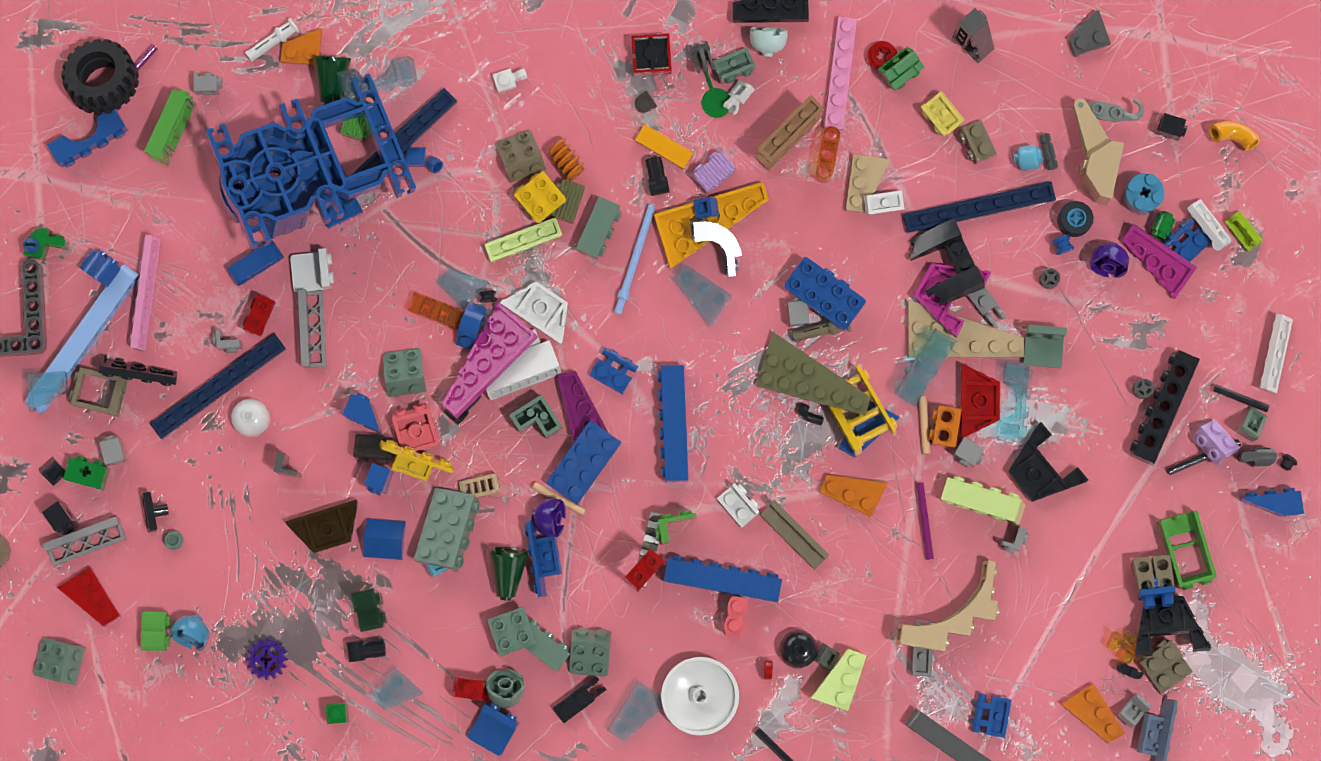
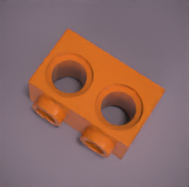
M938 406L937 410H933L932 421H935L934 429L930 428L929 440H932L931 445L952 449L956 447L962 409ZM944 412L948 413L951 416L950 422L942 421L941 414ZM940 431L947 433V441L939 440L938 433Z

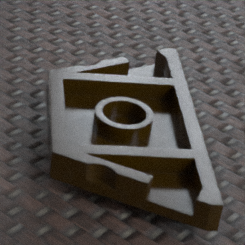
M356 499L286 521V525L291 528L313 553L352 542L358 500Z

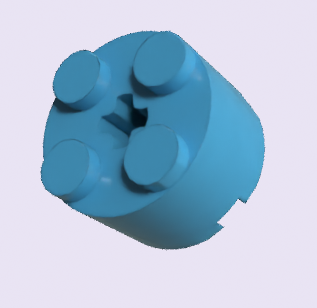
M1143 173L1136 175L1127 183L1123 191L1125 206L1130 211L1139 215L1153 212L1164 200L1163 184L1154 174ZM1142 191H1143V193L1146 192L1147 196H1146V197H1145L1144 195L1141 196L1140 193H1141Z

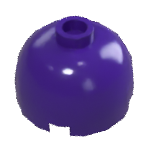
M1115 242L1099 245L1092 253L1090 260L1091 269L1104 277H1109L1108 274L1115 275V278L1122 277L1128 271L1129 256L1126 250Z
M545 499L541 501L536 510L532 512V521H534L535 527L545 536L559 537L564 529V525H561V520L566 518L564 501H561V499Z

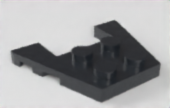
M1042 422L1036 426L1007 472L1031 502L1088 481V478L1079 467H1076L1062 479L1037 449L1040 444L1052 436Z
M1173 596V605L1169 607H1162L1161 598L1154 599L1155 608L1144 609L1143 607L1135 657L1153 655L1151 637L1189 633L1193 652L1211 650V644L1206 640L1204 632L1197 624L1195 616L1184 596Z

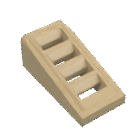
M496 473L459 482L461 493L467 494L465 485L469 484L471 495H475L476 498L500 493ZM488 480L492 481L493 490L489 489ZM481 481H484L485 492H482ZM473 483H477L478 493L476 494Z

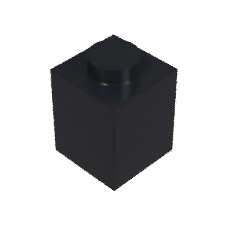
M1164 113L1161 116L1156 134L1178 141L1181 136L1184 137L1188 127L1185 126L1186 119Z

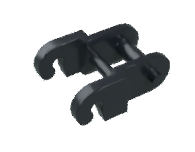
M1121 663L1117 666L1119 673L1131 678L1141 679L1143 673L1138 672L1137 668Z

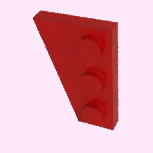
M91 567L57 587L104 627L121 617Z

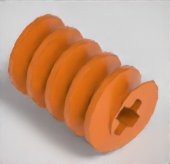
M563 138L550 147L548 155L549 157L554 156L553 162H559L557 165L558 169L563 168L562 174L567 175L566 180L571 181L583 174L587 168L582 169L584 162L577 163L580 157L572 156L575 150L568 151L571 145H564L563 143L566 141V138Z

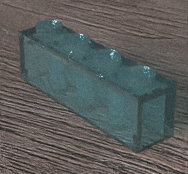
M937 328L928 332L925 337V345L917 349L914 355L916 359L913 363L910 362L904 370L905 376L903 379L899 378L894 386V389H896L894 393L913 406H916L957 342Z

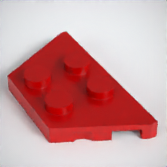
M963 363L961 364V438L1000 420V381L990 378Z

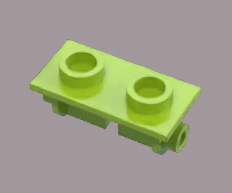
M1240 210L1225 221L1248 252L1263 241Z

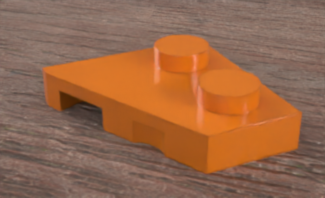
M317 29L282 43L281 63L314 66L313 56H320L323 30Z

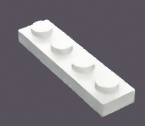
M1276 314L1275 321L1273 322V331L1269 341L1263 376L1261 377L1260 388L1270 393H1277L1293 322V319L1282 314Z

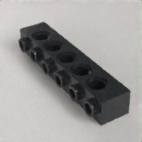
M1181 350L1176 351L1175 354L1171 353L1167 362L1170 366L1167 371L1164 370L1160 378L1162 384L1160 388H1156L1152 398L1155 399L1153 405H1149L1145 412L1147 419L1145 423L1142 422L1137 431L1140 435L1137 441L1134 440L1130 447V451H1132L1131 457L1149 465L1155 464L1199 363V358ZM1175 367L1182 369V377L1175 375ZM1167 385L1175 387L1174 394L1167 392ZM1160 402L1167 404L1168 409L1166 412L1160 410ZM1153 419L1160 422L1159 429L1152 427L1151 422ZM1145 437L1152 439L1153 444L1151 447L1144 444Z

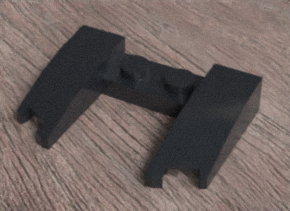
M955 219L942 223L911 240L910 244L914 245V253L909 255L910 261L945 248L957 275L925 291L928 297L934 294L940 298L938 302L940 306L985 288L982 275L974 264Z

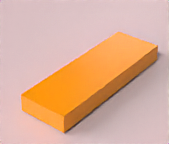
M644 124L635 139V142L683 170L693 155L692 151Z

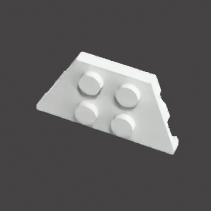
M538 282L530 284L525 289H521L500 302L501 305L559 344L563 343L568 302Z

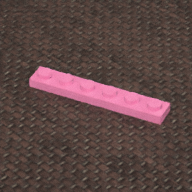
M838 16L824 129L843 131L857 19Z
M145 235V240L142 244L140 278L137 281L138 293L135 298V315L132 318L133 329L130 336V348L138 351H146L161 238L153 235Z

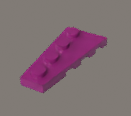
M572 371L557 375L573 442H575L589 420L607 431L577 372Z

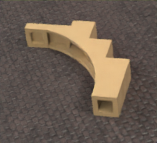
M990 560L983 561L981 579L976 590L957 612L931 625H898L895 644L943 652L949 646L948 634L971 635L974 630L973 618L994 621L999 615L998 601L991 600L995 591L993 579L997 575L996 562Z

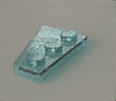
M686 264L683 265L674 278L676 284L708 325L712 327L732 295Z
M637 681L607 731L623 741L627 740L663 708L661 695Z

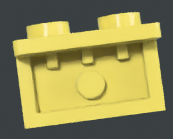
M940 91L930 101L921 106L923 115L934 123V129L940 135H949L966 121L943 91Z

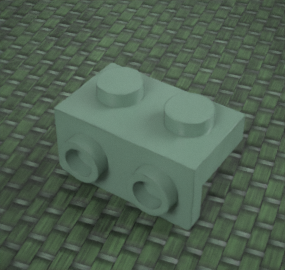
M748 48L713 61L721 84L724 82L730 84L737 80L736 77L741 75L747 77L756 70V64L753 62Z

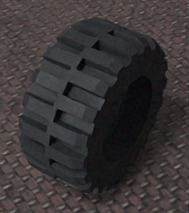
M95 39L93 40L94 42L90 43L87 41L83 43V46H77L74 49L75 52L68 55V61H65L62 67L64 70L61 72V78L63 79L62 84L66 92L79 109L89 114L94 112L95 115H102V112L109 114L114 109L119 110L124 103L127 104L130 101L129 98L135 95V88L139 84V73L128 51L121 47L119 43H112L108 39L103 41ZM103 67L115 68L113 76L105 84L96 87L86 86L88 77L97 69Z

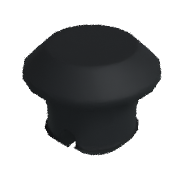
M1285 454L1282 456L1284 460L1280 465L1283 469L1288 471L1291 470L1293 465H1297V460L1291 455Z

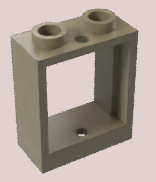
M80 368L79 372L75 373L74 382L76 384L74 390L70 392V405L119 417L128 380L118 376L106 377L97 371ZM86 375L116 382L109 409L79 402Z

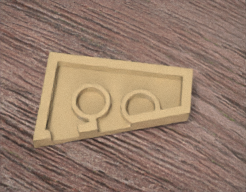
M853 154L845 211L865 213L864 196L875 193L891 159Z

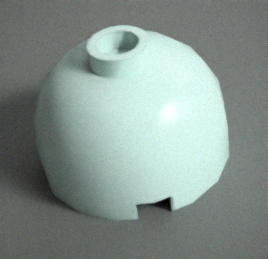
M759 27L750 28L751 45L756 51L762 52V56L772 57L773 53L780 52L787 43L788 30L774 27H765L762 30H759Z

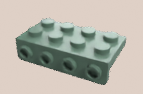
M435 488L415 553V562L459 572L464 564L463 556L465 550L469 547L470 532L475 527V515L480 510V502L475 495Z

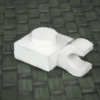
M511 69L492 74L499 93L517 88L515 82L528 78L525 69L518 70L515 73H512Z
M739 79L729 92L730 98L724 103L723 107L728 109L729 113L735 115L739 110V103L744 104L754 91V88Z

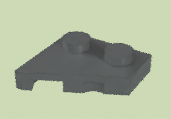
M1099 10L1095 11L1068 39L1074 57L1111 45Z

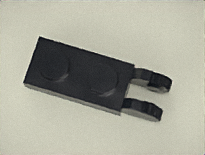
M598 677L585 686H581L553 707V710L563 723H566L607 690L605 687H601L593 695L587 690L598 683Z

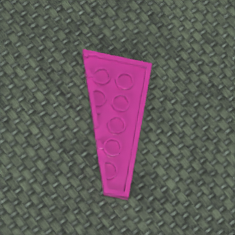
M498 301L494 306L495 309L492 315L486 321L487 324L483 332L479 334L467 357V362L459 371V377L455 384H452L442 403L443 407L455 418H458L538 338L531 329Z

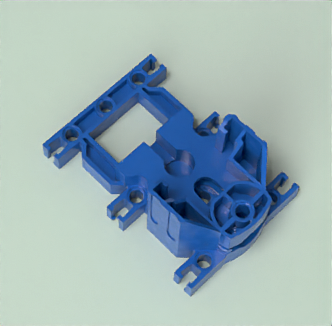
M370 73L366 74L362 80V83H366L368 90L364 92L361 91L358 85L359 77L351 81L350 85L357 102L346 97L314 108L308 120H306L298 98L291 100V106L295 108L297 114L289 117L285 103L279 104L278 110L285 127L274 122L242 133L237 144L234 146L225 123L219 125L217 130L218 134L222 133L224 139L218 143L212 135L214 129L206 130L207 140L220 170L219 193L222 204L235 223H241L251 250L257 249V245H259V241H254L252 233L259 231L264 238L262 245L265 246L270 244L271 239L304 228L309 212L315 202L324 224L332 222L331 216L326 211V207L333 205L336 211L337 220L343 218L344 212L339 198L343 197L349 200L380 189L385 177H388L396 199L402 197V194L405 192L404 189L400 190L398 181L405 180L409 188L407 194L415 192L416 185ZM369 97L373 99L374 103L367 104L364 99ZM363 115L382 164L345 177L325 128ZM300 123L302 128L294 129L292 124ZM381 132L386 133L388 138L381 139L378 134ZM226 148L229 153L222 155L219 153V149ZM393 168H400L402 174H395ZM270 173H277L280 176L274 178L270 175ZM320 195H328L330 199L323 200Z

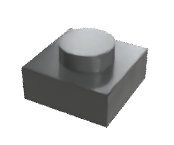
M822 644L814 661L831 671L840 653L828 645Z

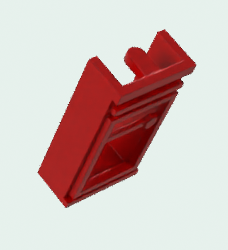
M650 548L624 577V580L639 591L662 566L665 560Z

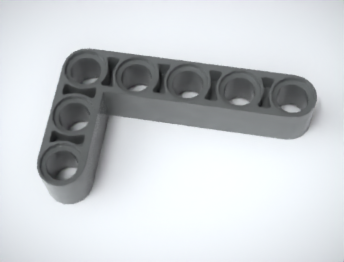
M26 260L22 265L25 336L1 337L2 349L0 350V357L38 355L44 353L47 349L43 267L35 260ZM36 265V271L30 274L29 267ZM36 283L38 286L37 290L31 293L29 290L30 286ZM37 302L39 305L38 309L31 311V305ZM35 321H38L39 328L37 330H32V324ZM39 340L40 347L33 349L34 341ZM18 341L21 342V348L18 351H14V344Z

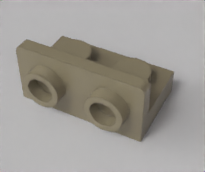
M981 120L961 127V133H959L960 140L963 144L966 143L969 149L967 150L968 157L971 161L974 160L975 165L997 155Z

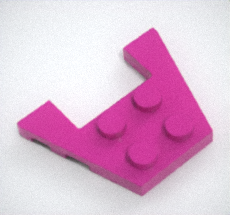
M931 263L914 294V298L957 338L965 322L948 313L954 301L940 306L938 304L940 298L934 294L928 297L925 293L929 288L957 275L953 266ZM987 270L980 271L986 285L991 272Z

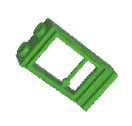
M172 89L144 152L150 154L151 159L167 166L170 163L168 158L169 156L172 157L173 154L171 152L175 151L196 106L193 97L187 91Z
M1195 510L1157 521L1167 555L1170 554L1176 588L1182 587L1184 591L1194 588L1193 584L1201 582V585L1212 583V579L1216 578L1217 575L1198 511ZM1195 531L1196 541L1178 546L1171 545L1169 537ZM1198 543L1207 572L1181 579L1173 551Z

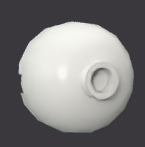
M245 399L239 402L234 407L231 415L232 425L235 430L246 437L261 435L269 427L271 420L270 412L266 405L255 399Z

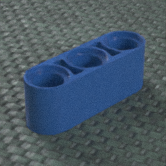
M272 240L270 244L259 247L227 268V271L236 286H240L282 260L284 256Z

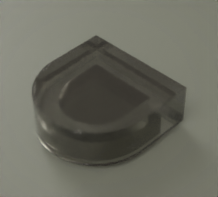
M647 90L635 99V109L641 114H647L657 108L656 103Z

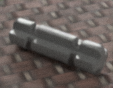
M1049 133L1040 135V141L1043 143L1042 149L1045 161H1047V169L1055 170L1058 168V163L1055 160L1056 155L1053 144L1050 142L1051 136Z

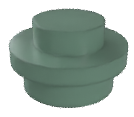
M169 531L164 537V544L168 549L177 550L183 545V536L178 531Z

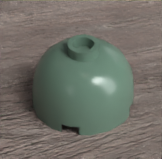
M506 669V671L502 672L497 670L490 674L486 681V692L489 700L500 708L514 707L524 696L525 683L523 676L512 669Z

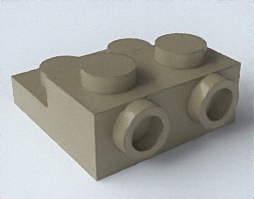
M1165 639L1156 645L1157 649L1153 651L1152 656L1140 657L1142 660L1138 662L1160 694H1163L1193 672L1173 641H1166Z

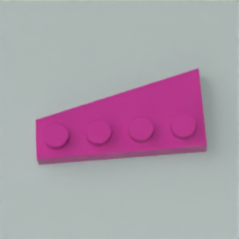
M1136 224L1132 225L1123 238V242L1138 259L1140 258L1146 265V268L1156 276L1160 284L1171 293L1170 295L1174 299L1197 269L1195 265Z

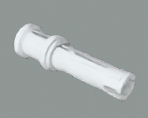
M291 18L281 27H276L275 32L245 52L252 62L281 41L282 43L286 42L287 38L300 32Z

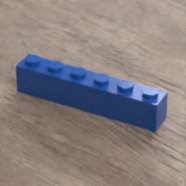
M684 365L661 366V371H657L658 383L662 382V390H658V402H662V409H659V421H663V428H659L660 440H664V447H660V456L665 461V467H661V478H665V483L688 482Z
M672 555V559L668 558L664 582L772 602L779 601L782 579L778 578V574L767 573V576L759 575L760 571L748 569L747 573L740 571V567L729 566V569L721 568L722 564L710 562V566L703 565L701 560L691 559V562L683 561L684 557Z

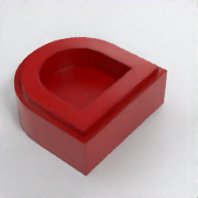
M765 660L764 680H771L773 661Z

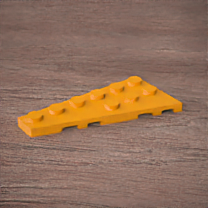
M764 182L714 196L717 198L718 217L696 219L694 202L654 214L670 269L711 242L692 241L690 221H710L728 230L769 201Z

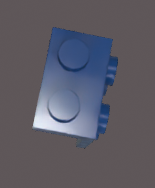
M490 702L489 705L484 704L480 715L468 734V738L499 756L504 752L519 722L516 721L518 717L509 712L506 715L499 711L500 707Z

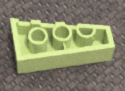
M954 476L953 479L947 478L941 496L943 502L969 510V508L973 509V512L987 516L989 514L991 517L1002 522L1009 520L1012 522V525L1017 527L1020 525L1026 505L1019 499V495L1013 493L1008 495L1001 494V490L990 487V490L982 488V484L973 481L971 484L964 482L965 479Z

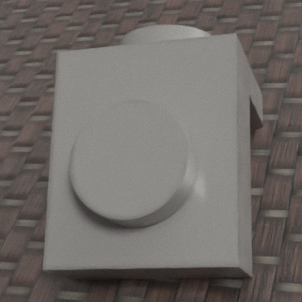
M216 329V334H213V344L217 346L218 350H226V353H237L238 349H243L240 339L223 340V332L220 329Z
M1018 526L1012 543L1001 541L1000 546L1004 547L1003 550L1010 553L1020 551L1022 544L1025 545L1028 539L1027 528Z
M1136 694L1128 700L1117 716L1132 729L1144 713L1150 710L1151 705L1145 698Z

